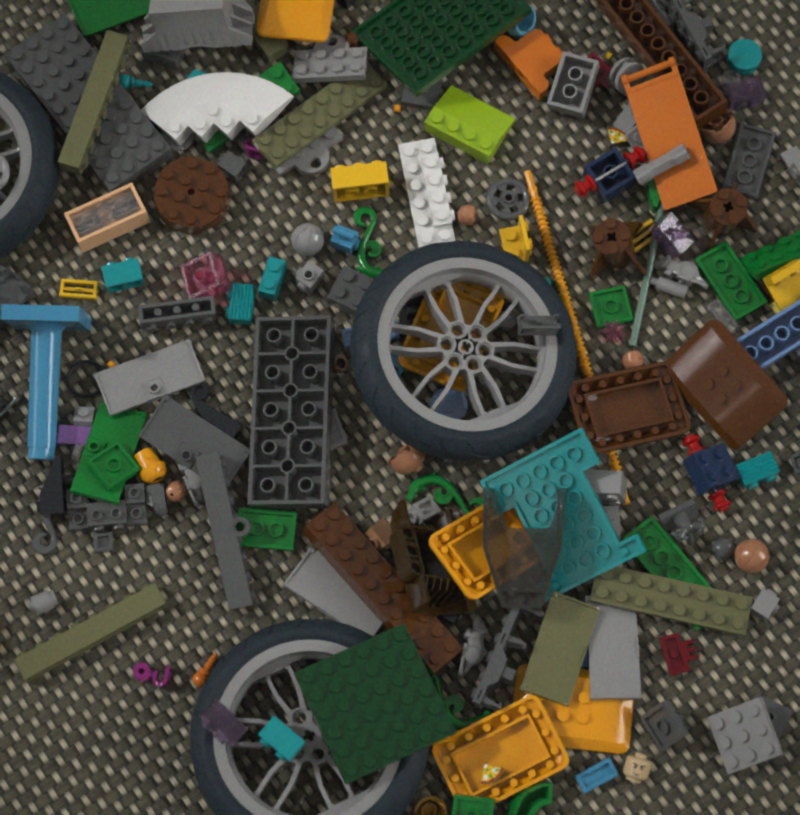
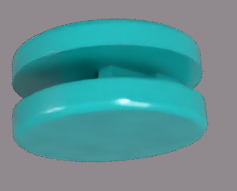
M749 39L735 41L730 46L726 57L729 69L733 73L742 76L754 73L762 59L761 48L756 42Z

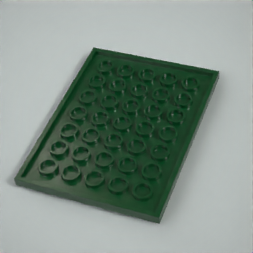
M393 0L352 31L360 39V44L363 47H367L368 51L387 70L418 97L530 15L532 8L523 0Z

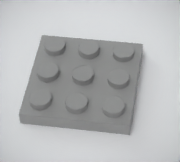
M762 697L707 717L728 775L783 755Z

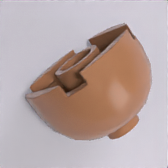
M727 109L725 113L699 129L704 140L711 144H723L734 135L736 120L732 111Z
M405 444L397 451V457L392 455L387 461V464L396 473L408 475L413 472L416 474L423 468L422 463L425 460L426 453Z

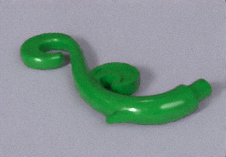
M363 206L356 209L353 213L354 223L359 227H366V223L361 221L363 215H369L371 222L358 246L357 260L360 267L355 269L375 279L383 269H380L378 266H375V268L370 266L366 260L365 252L367 249H371L372 251L368 252V256L375 259L381 255L382 249L377 241H368L375 227L376 214L370 207Z
M436 470L418 477L407 489L409 492L405 499L412 502L419 491L426 490L424 486L430 484L439 485L447 493L443 495L441 488L435 490L433 499L437 504L447 505L454 498L465 514L470 512L456 487L445 478L435 475ZM477 497L469 502V506L474 504L481 506L487 501L484 498Z
M437 675L433 677L435 688L456 732L491 715L486 709L480 716H469L467 721L454 717L449 711V706L454 705L453 712L459 713L464 709L463 699L457 695H450L444 699L439 678Z

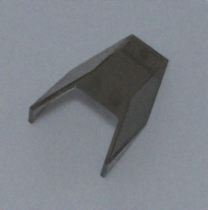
M484 487L483 549L502 608H542L562 550L568 489L558 488V506L550 527L509 528L505 522L495 489Z

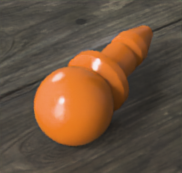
M214 653L208 659L204 668L200 667L199 672L193 675L192 681L195 686L203 687L210 675L209 671L213 668V664L216 663L217 653Z

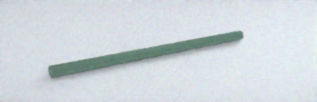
M661 199L658 205L645 266L646 274L643 276L629 346L636 348L665 213Z

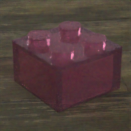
M209 251L180 266L189 299L214 296L216 298L232 290L222 255Z

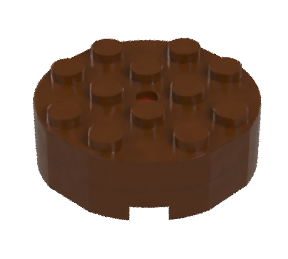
M183 157L169 163L160 172L154 187L155 205L162 221L171 229L189 235L201 234L202 231L212 227L215 228L223 220L230 203L228 183L223 172L214 163L197 157Z

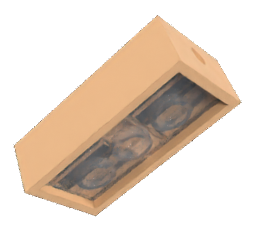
M129 183L64 213L82 253L150 223L147 211L133 183Z

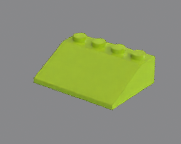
M451 85L426 118L424 131L489 165L516 119Z

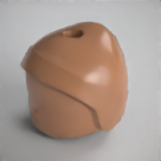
M463 205L457 212V218L461 224L473 225L476 221L477 211L474 206Z
M629 351L622 357L626 369L643 366V355L639 351Z
M173 481L165 491L166 497L171 502H181L188 493L186 485L180 481Z

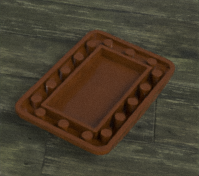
M714 319L707 322L665 361L670 364L671 373L678 383L680 392L730 448H741L788 405L786 394L719 320Z
M658 362L575 380L568 392V400L577 428H584L597 454L683 435L691 427L678 383L671 373L670 364L667 362Z

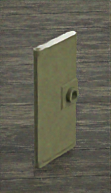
M556 591L551 592L550 600L522 684L519 688L520 691L566 707L569 706L600 608Z

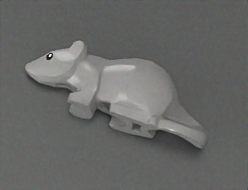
M670 255L654 261L653 267L663 270L665 278L672 280L674 277L678 279V283L689 287L695 283L704 289L708 288V284L701 278L699 270L694 263L671 260Z
M178 464L181 474H185L183 479L195 507L201 506L203 503V490L200 476L184 465Z
M478 614L473 619L472 631L470 632L469 629H466L463 639L467 640V642L462 645L464 649L460 654L459 660L461 662L457 674L461 678L468 673L471 667L478 665L485 655L483 640L488 630Z

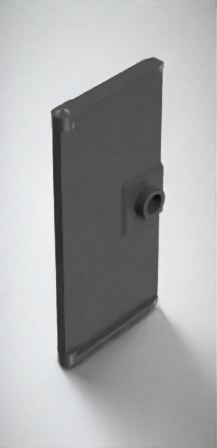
M166 394L162 397L159 405L138 435L198 475L195 457L219 452L221 456L224 455L227 467L223 468L225 475H229L230 483L250 455L249 447L233 439Z

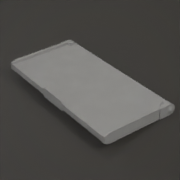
M190 339L94 373L93 376L99 386L110 417L159 400L165 394L170 395L206 382Z
M312 546L308 548L305 556L283 584L284 587L315 606L333 620L356 627L373 637L383 625L382 621L365 605L322 554Z
M585 596V603L600 608L588 645L590 700H641L636 612L589 602L590 596Z

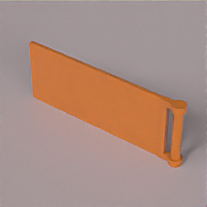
M669 57L667 61L628 76L627 74L622 75L621 79L647 154L648 162L650 163L665 155L682 143L691 156V159L654 177L664 210L667 211L717 193L715 180L675 57ZM669 67L672 68V72L633 87L630 85V82Z

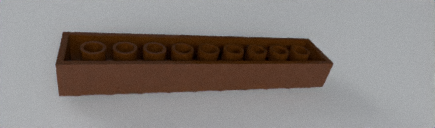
M593 0L646 68L667 61L669 57H675L698 129L727 111V99L647 0ZM669 67L652 75L654 78L672 72V68Z
M335 502L305 525L303 534L365 605L382 621L387 630L405 623L431 679L460 656L464 648L436 616L411 613L405 586L399 579L398 573Z

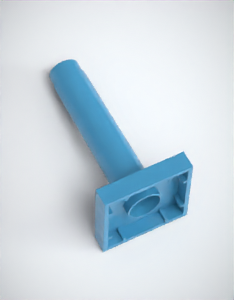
M1 304L2 321L16 330H31L27 435L28 459L53 461L55 459L62 332L91 331L92 316L80 306Z

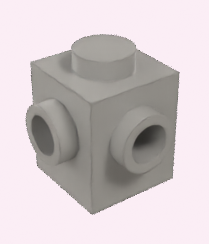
M309 260L295 274L297 287L301 291H308L311 294L325 277L324 270Z

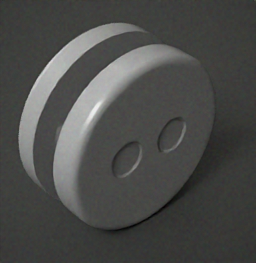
M632 58L620 59L610 71L609 83L620 93L627 94L621 76L625 74L628 76L644 68ZM644 77L630 82L631 87L641 84Z

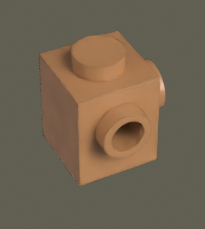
M384 518L363 534L378 552L382 549L387 551L391 547L389 537L392 532L390 525Z

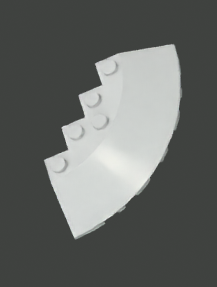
M215 72L188 78L174 84L149 101L141 111L150 121L181 146L192 132L205 143L218 130L231 141L243 128H246L256 137L266 130L294 96L273 82L257 76L235 72Z

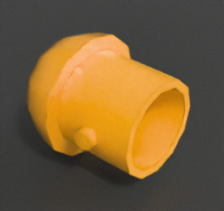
M152 447L142 449L134 455V461L141 468L138 476L144 483L155 484L166 476V464L164 461L159 460Z

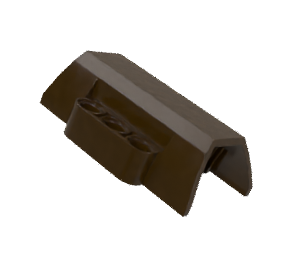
M402 499L398 502L390 521L392 534L389 538L399 579L404 583L411 613L441 616L476 611V601L468 599L428 543L429 537L433 533L455 521L452 509L446 510L425 524L413 523L410 521L406 501Z

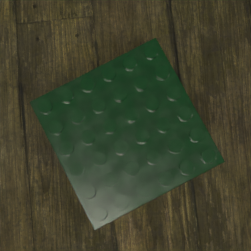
M405 623L294 672L295 678L345 785L457 733Z

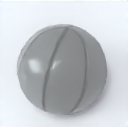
M303 223L293 231L291 243L298 254L313 256L322 249L324 236L318 226L312 223Z

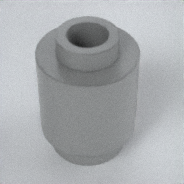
M46 590L30 597L31 601L28 602L32 613L36 612L37 615L49 611L59 604L53 590Z

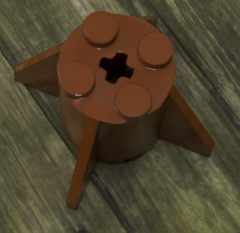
M733 182L731 189H720L712 198L698 199L686 204L703 212V221L708 231L712 233L706 251L711 250L718 235L729 234L737 226L756 233L758 229L747 213L746 197L737 191V182Z
M607 218L599 225H592L587 228V231L592 234L597 251L590 279L594 281L605 267L609 269H622L631 265L643 276L646 274L645 269L635 258V247L632 237L643 226L642 222H622L614 218Z

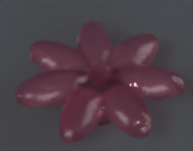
M614 319L612 324L605 321L608 329H603L601 332L608 334L606 341L611 340L613 337L614 341L618 343V336H626L621 331L625 327L624 324L618 325L617 319Z

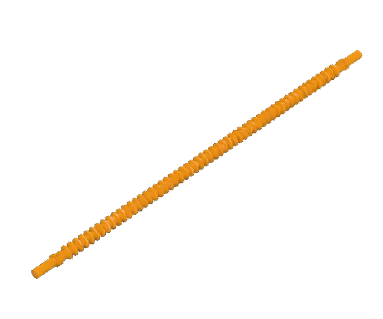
M527 170L524 172L531 197L530 202L533 203L532 207L535 208L533 212L536 213V222L539 223L537 226L540 227L539 232H542L540 236L543 237L542 242H545L543 246L546 247L545 252H548L546 256L549 257L548 262H551L549 266L552 267L551 272H554L552 276L555 277L554 282H557L555 286L558 287L557 292H560L558 295L561 297V301L566 307L573 325L577 357L579 358L578 362L581 363L579 367L582 368L581 372L584 373L582 377L589 378L594 373L591 372L592 367H589L591 364L588 362L589 357H586L588 353L585 352L586 347L583 346L585 342L582 341L583 337L580 336L582 332L578 331L580 329L577 326L579 322L575 321L577 317L574 316L575 311H572L574 307L571 306V297L568 296V287L565 286V277L562 276V267L559 266V257L556 256L558 252L555 251L556 247L553 246L555 242L552 241L553 237L550 236L552 232L549 231L550 227L547 226L549 222L546 221L547 217L544 216L546 212L543 211L544 207H542L543 203L540 202L541 197L538 196V188L535 186L531 170ZM617 450L606 452L605 455L609 456L607 458L610 461L609 466L612 467L610 470L620 471L622 466H619L620 461L617 460L619 456L615 454ZM626 491V503H622L623 505H628V504H630V500H629L627 491Z

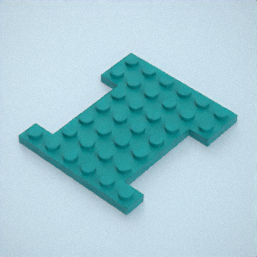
M583 427L479 481L497 516L513 507L515 508L550 575L549 578L534 585L542 603L550 600L552 591L562 594L647 551L638 533L620 541L584 471L601 461Z

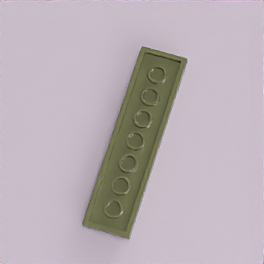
M367 63L366 80L331 82L252 139V144L277 169L387 89L388 84Z
M616 566L594 577L589 602L745 637L753 597Z

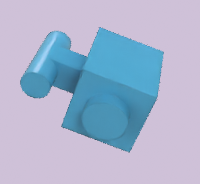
M339 224L333 227V235L330 240L331 247L352 255L353 251L358 249L361 241L359 240L358 232Z

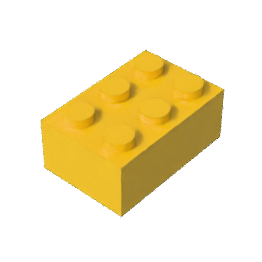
M376 160L368 164L354 163L351 166L336 165L334 168H330L334 203L389 196L386 161Z

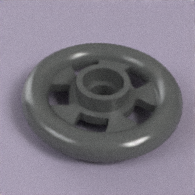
M511 178L495 182L489 188L486 196V203L490 212L495 217L506 221L516 220L519 218V215H524L531 203L527 187L522 182ZM507 186H513L515 190H506ZM497 190L502 192L499 198L494 196ZM522 194L523 201H518L517 195ZM510 196L512 200L507 201L505 198ZM498 203L504 207L502 211L497 209L496 205ZM517 206L518 210L511 213L509 208Z

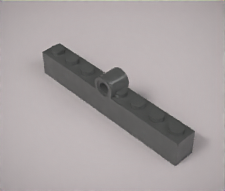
M219 452L195 457L229 610L253 606L256 595L254 589H250L249 582L252 581L250 570H246L245 562H248L246 551H242L240 544L244 543L243 538L250 534L252 530L251 523L243 517H238L237 512H233L232 505H235L233 494H229L228 486H231L229 475H225L223 467H227L224 455L221 456ZM244 523V530L239 532L237 530L238 524Z

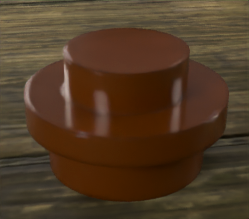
M353 31L349 34L346 33L345 40L349 43V46L351 48L359 47L360 39Z

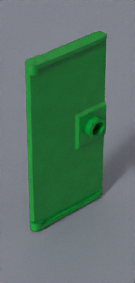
M67 0L84 38L146 16L149 13L150 0Z
M99 404L70 488V493L113 505L119 504L125 482L109 492L86 464V460L116 441H119L133 458L140 439L138 435L148 417L147 413L130 409L110 417L106 404Z

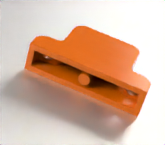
M534 29L518 41H514L507 35H502L494 40L496 52L538 101L545 98L550 86L547 78L557 72L563 53L558 46L555 47L550 36L539 29Z

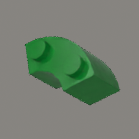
M544 779L516 793L508 805L506 815H535L544 805L552 804L553 783Z

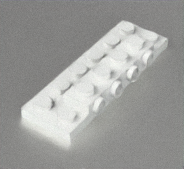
M435 138L398 144L418 248L433 243L455 241L452 226L455 214L454 210L449 208V203H452L451 194L446 192L445 186L448 185L447 175H443L441 169L445 168L443 157H439Z

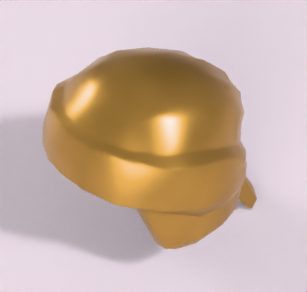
M429 795L417 801L414 807V815H448V810L443 800Z

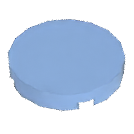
M445 387L437 390L434 393L430 400V408L441 395ZM450 389L446 397L435 409V412L462 420L468 409L467 399L462 392Z

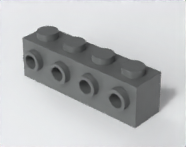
M214 296L138 305L140 325L142 330L147 332L156 331L158 328L174 329L180 325L191 327L196 323L211 324L213 321H218Z

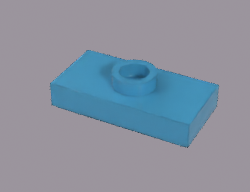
M609 757L574 777L583 794H586L619 776V773Z

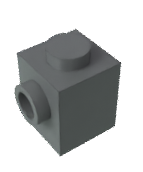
M229 150L225 155H221L217 162V166L223 172L226 179L229 178L235 183H238L248 170L247 163Z

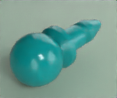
M121 74L119 76V83L124 89L129 87L133 89L134 85L144 88L153 86V83L147 80H135V76L130 77L128 74Z

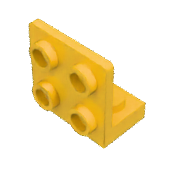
M519 215L518 226L499 229V234L504 251L516 255L525 262H529L533 244L532 239L528 238V221H524L523 215Z
M800 259L792 260L763 278L780 311L800 300Z

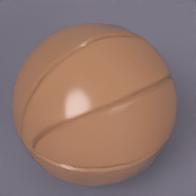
M746 539L735 550V562L746 573H758L768 564V548L757 539Z

